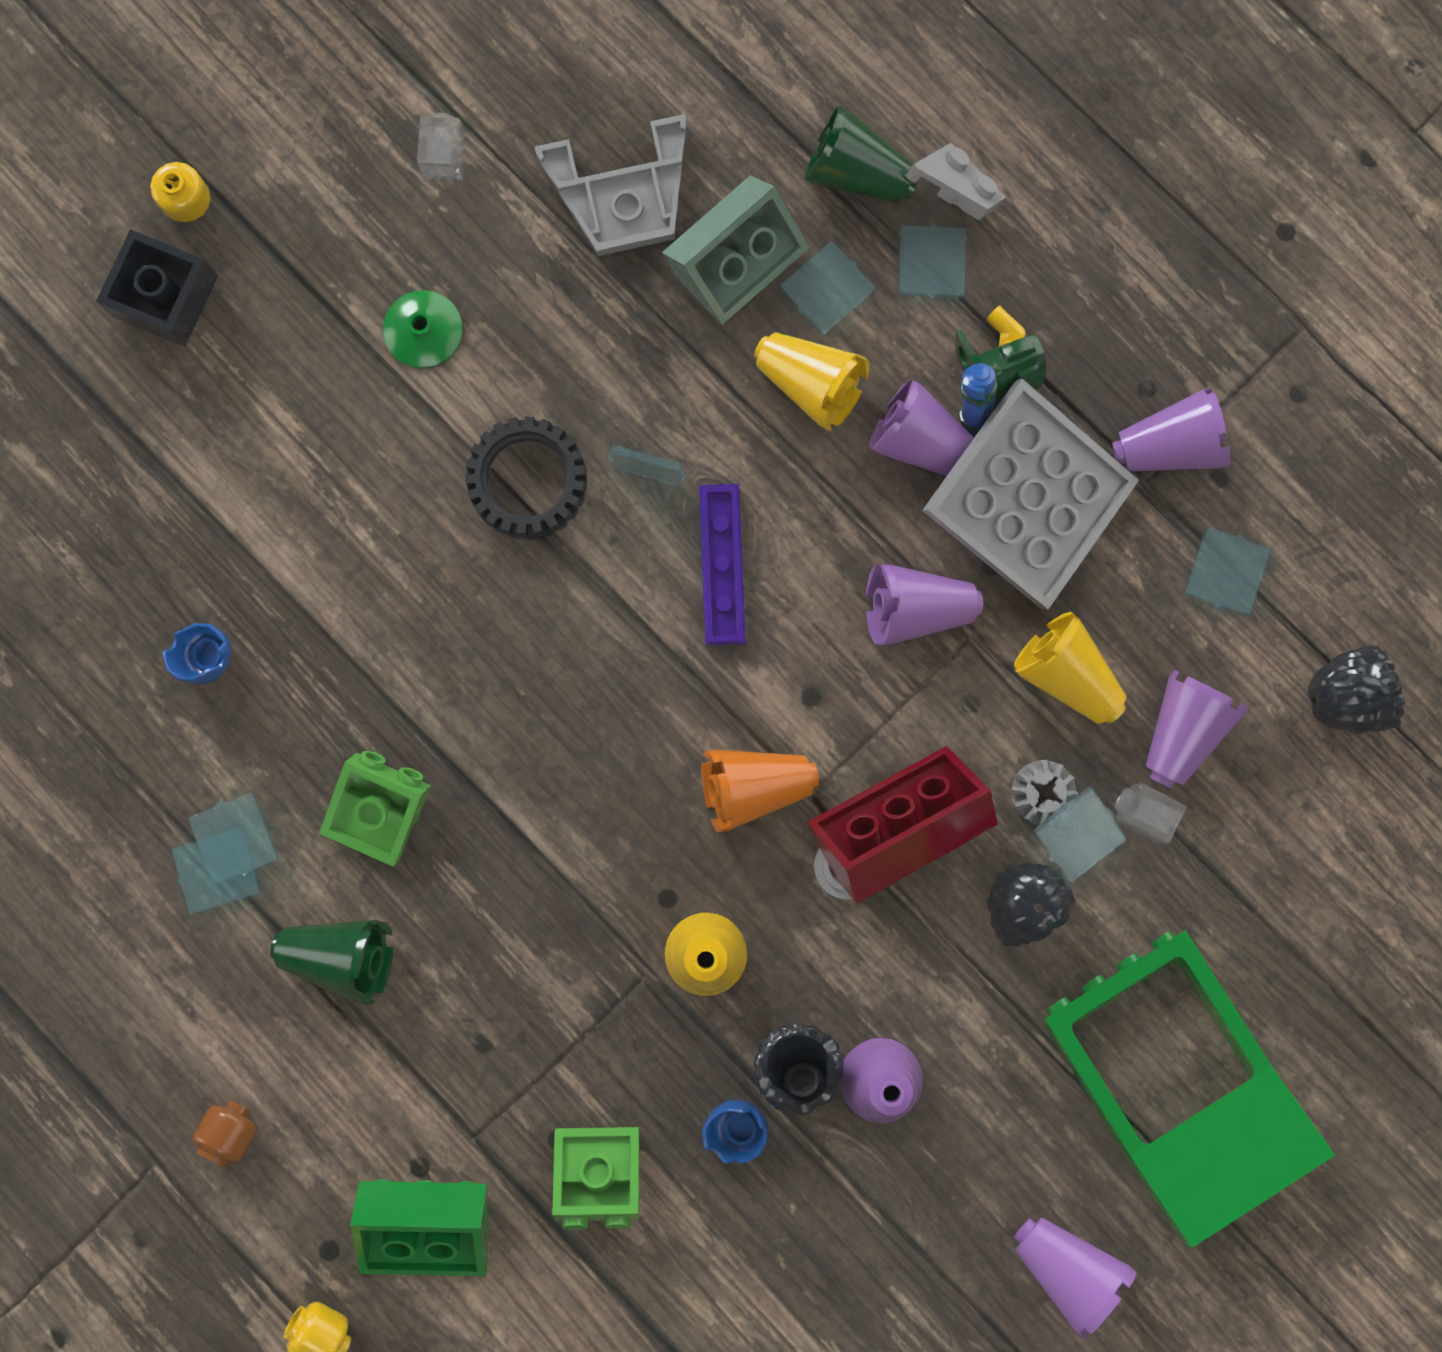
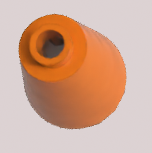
M719 749L704 751L703 756L709 759V762L701 764L706 807H714L718 818L710 820L717 832L732 830L810 797L813 794L814 787H817L819 784L818 770L815 763H809L804 755Z

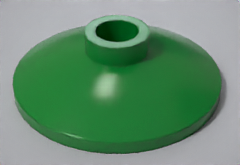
M428 290L413 291L397 299L387 311L383 323V336L389 351L401 363L413 368H432L446 362L457 351L463 335L462 320L454 304L445 296ZM419 319H424L427 321L426 328L420 331L415 330V322Z

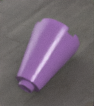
M908 380L889 402L887 408L890 410L884 421L879 419L870 438L869 448L877 454L947 476L974 437L920 383Z
M1211 387L1200 390L1118 432L1119 441L1112 442L1115 460L1121 465L1124 464L1128 471L1221 469L1229 467L1231 463L1229 446L1221 448L1220 445L1224 443V434L1227 431L1215 392L1212 393Z
M890 564L873 566L868 577L866 598H873V611H866V620L870 636L875 644L888 646L971 624L976 620L977 615L981 614L983 609L982 594L970 582Z
M1174 669L1167 682L1146 762V767L1153 770L1149 777L1169 788H1172L1175 782L1184 785L1242 719L1249 706L1243 703L1239 705L1237 710L1230 707L1233 701L1231 697L1187 676L1184 683L1178 681L1181 673Z
M872 1038L859 1044L847 1054L843 1066L844 1073L840 1079V1088L847 1105L853 1112L871 1122L887 1123L902 1118L913 1109L922 1092L923 1076L917 1058L906 1046L888 1038ZM891 1085L888 1090L884 1091L887 1086Z
M1042 1217L1036 1223L1029 1218L1014 1236L1019 1242L1015 1251L1076 1334L1083 1340L1086 1339L1087 1333L1092 1334L1105 1321L1121 1301L1119 1287L1124 1283L1130 1288L1137 1275V1272L1130 1265Z

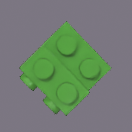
M363 751L361 754L355 753L344 763L319 834L395 867L401 859L411 829L420 817L431 785L422 782L423 775L414 769L404 767L397 771L384 765L386 760L378 753L372 751Z
M639 1127L555 1129L552 1216L555 1222L563 1221V1229H587L588 1221H605V1228L627 1229L631 1227V1220H640Z

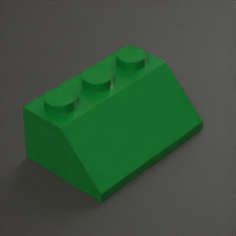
M386 1179L359 1181L350 1227L360 1274L486 1277L489 1230L487 1184L472 1181H462L459 1183H434L429 1180L392 1182Z

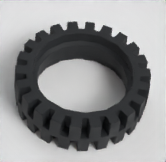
M525 416V420H518L517 417L508 419L509 423L502 425L499 422L493 425L494 430L490 433L485 431L480 436V443L478 445L474 444L471 450V459H468L466 464L467 475H465L468 494L481 518L497 532L520 540L521 538L537 540V537L540 536L546 538L553 535L554 531L558 529L561 531L565 528L567 522L576 517L579 507L583 505L585 491L587 490L585 462L574 440L558 425L555 427L548 420L541 419V421H538L534 417ZM523 441L543 443L554 450L563 461L567 476L564 492L557 503L544 513L529 517L512 515L497 506L490 495L487 481L490 465L499 452L511 444Z

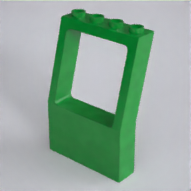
M1184 930L1177 936L1172 931L1160 936L1150 944L1154 950L1142 958L1137 953L1130 955L1116 965L1119 972L1105 980L1103 975L1092 979L1081 987L1085 994L1070 1002L1068 997H1064L1051 1005L1046 1010L1050 1016L1045 1018L1043 1025L1126 1159L1185 1248L1191 1249L1336 1155L1272 1067L1191 937ZM1176 964L1184 972L1247 1072L1248 1079L1241 1086L1148 1144L1142 1142L1074 1035L1072 1027L1167 966Z

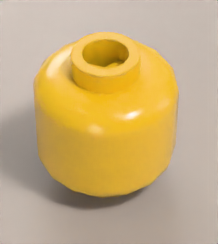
M179 162L168 163L159 168L152 177L150 185L152 198L164 214L172 220L183 223L195 221L203 216L208 209L210 203L209 188L198 172L191 166Z
M318 1301L309 1304L307 1307L300 1306L290 1319L283 1336L284 1339L288 1340V1352H346L351 1343V1337L347 1335L349 1322L346 1316Z

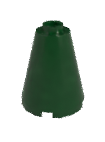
M840 105L835 108L818 139L820 143L816 153H812L804 179L811 182V184L899 203L903 197L909 199L918 184V181L914 183L905 176L913 166V163L849 109Z
M378 920L285 927L280 934L275 935L273 938L270 955L274 959L276 967L358 1004L372 1005L375 1000L371 999V996L374 992L382 994L390 975L394 948L386 946V935L393 936L387 922Z

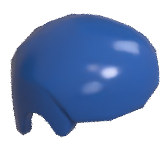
M194 623L182 631L175 632L173 645L170 649L163 651V660L167 672L179 681L197 685L212 683L222 676L227 669L232 655L231 643L227 635L214 625Z
M729 1099L714 1107L702 1129L705 1150L713 1151L725 1164L734 1162L747 1163L761 1155L769 1139L767 1120L764 1114L755 1105L744 1100Z

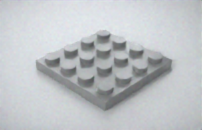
M1019 379L1015 380L922 511L1039 608L1049 609L1139 480L1026 381Z

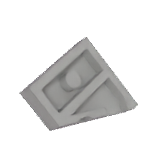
M952 143L913 164L905 175L914 183H917L920 177H923L940 187L937 191L938 197L950 204L957 205L965 213L978 220L996 210L1006 198L998 189L994 180L983 175L970 162L968 155Z

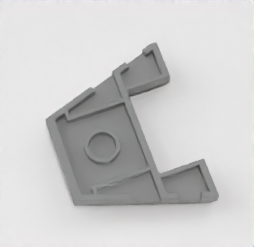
M685 114L651 121L650 127L658 161L578 178L569 139L534 147L537 160L597 256L675 240L686 134Z

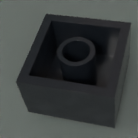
M130 229L96 302L112 317L185 347L218 275L204 259Z

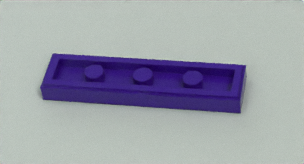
M739 484L699 485L705 646L746 645Z

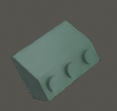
M750 175L665 249L662 254L681 283L723 325L810 247L775 186Z

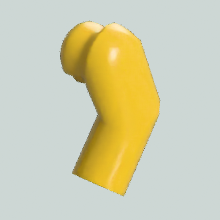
M1000 305L986 319L1000 333L999 347L1008 342L1026 337L1024 328Z

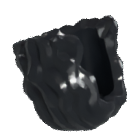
M1378 645L1362 646L1357 650H1351L1333 658L1328 665L1320 668L1313 675L1308 686L1307 694L1312 702L1314 717L1328 728L1350 731L1354 734H1362L1368 731H1387L1400 727V718L1404 714L1402 707L1405 705V698L1401 694L1402 686L1398 682L1399 677L1394 672V662L1388 658L1387 653L1382 651Z
M1022 863L1006 868L1004 872H1001L996 877V882L990 891V897L987 899V908L991 912V926L994 928L995 935L1002 939L1003 945L1019 947L1022 943L1029 944L1040 941L1050 935L1053 929L1064 925L1070 917V910L1074 906L1075 898L1072 888L1065 883V879H1063L1059 870L1052 871L1049 866L1042 864ZM1037 904L1043 906L1042 912L1036 910Z
M801 1022L795 1023L792 1027L782 1025L777 1029H773L770 1032L769 1038L758 1042V1053L754 1059V1082L759 1088L760 1093L764 1095L765 1100L770 1105H773L776 1110L789 1111L797 1115H807L817 1106H824L834 1098L836 1086L844 1073V1054L840 1052V1045L830 1034L821 1032L814 1025L806 1026ZM804 1086L810 1087L808 1091H804L802 1088Z

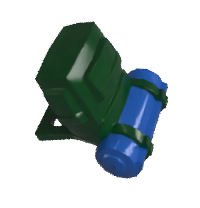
M963 330L956 331L955 353L964 371L960 383L962 407L959 411L960 423L975 437L1015 380L1023 379L1038 391L1046 375L1045 353L1037 335L1033 334L1010 343L1008 342L977 356Z

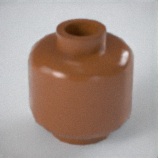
M231 1100L228 1101L225 1107L220 1105L210 1106L192 1137L193 1143L198 1147L195 1153L224 1168L228 1162H240L257 1132L255 1123L248 1119L252 1111Z

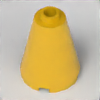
M777 332L769 337H763L754 353L755 358H757V368L811 419L827 431H832L831 424L837 427L840 426L851 413L863 392L856 388L860 377L867 380L870 371V362L861 355Z
M1072 612L1060 615L1046 625L1051 630L1050 632L1046 633L1041 639L1035 635L1025 645L1014 662L1015 671L1021 678L1097 724L1105 721L1112 723L1125 711L1126 706L1124 703L1127 696L1081 620Z
M698 913L685 918L672 930L666 942L665 962L670 976L682 989L699 996H712L725 992L739 980L747 962V947L742 933L729 919L714 913ZM708 951L712 953L714 963L710 966L700 965L697 957L701 952Z

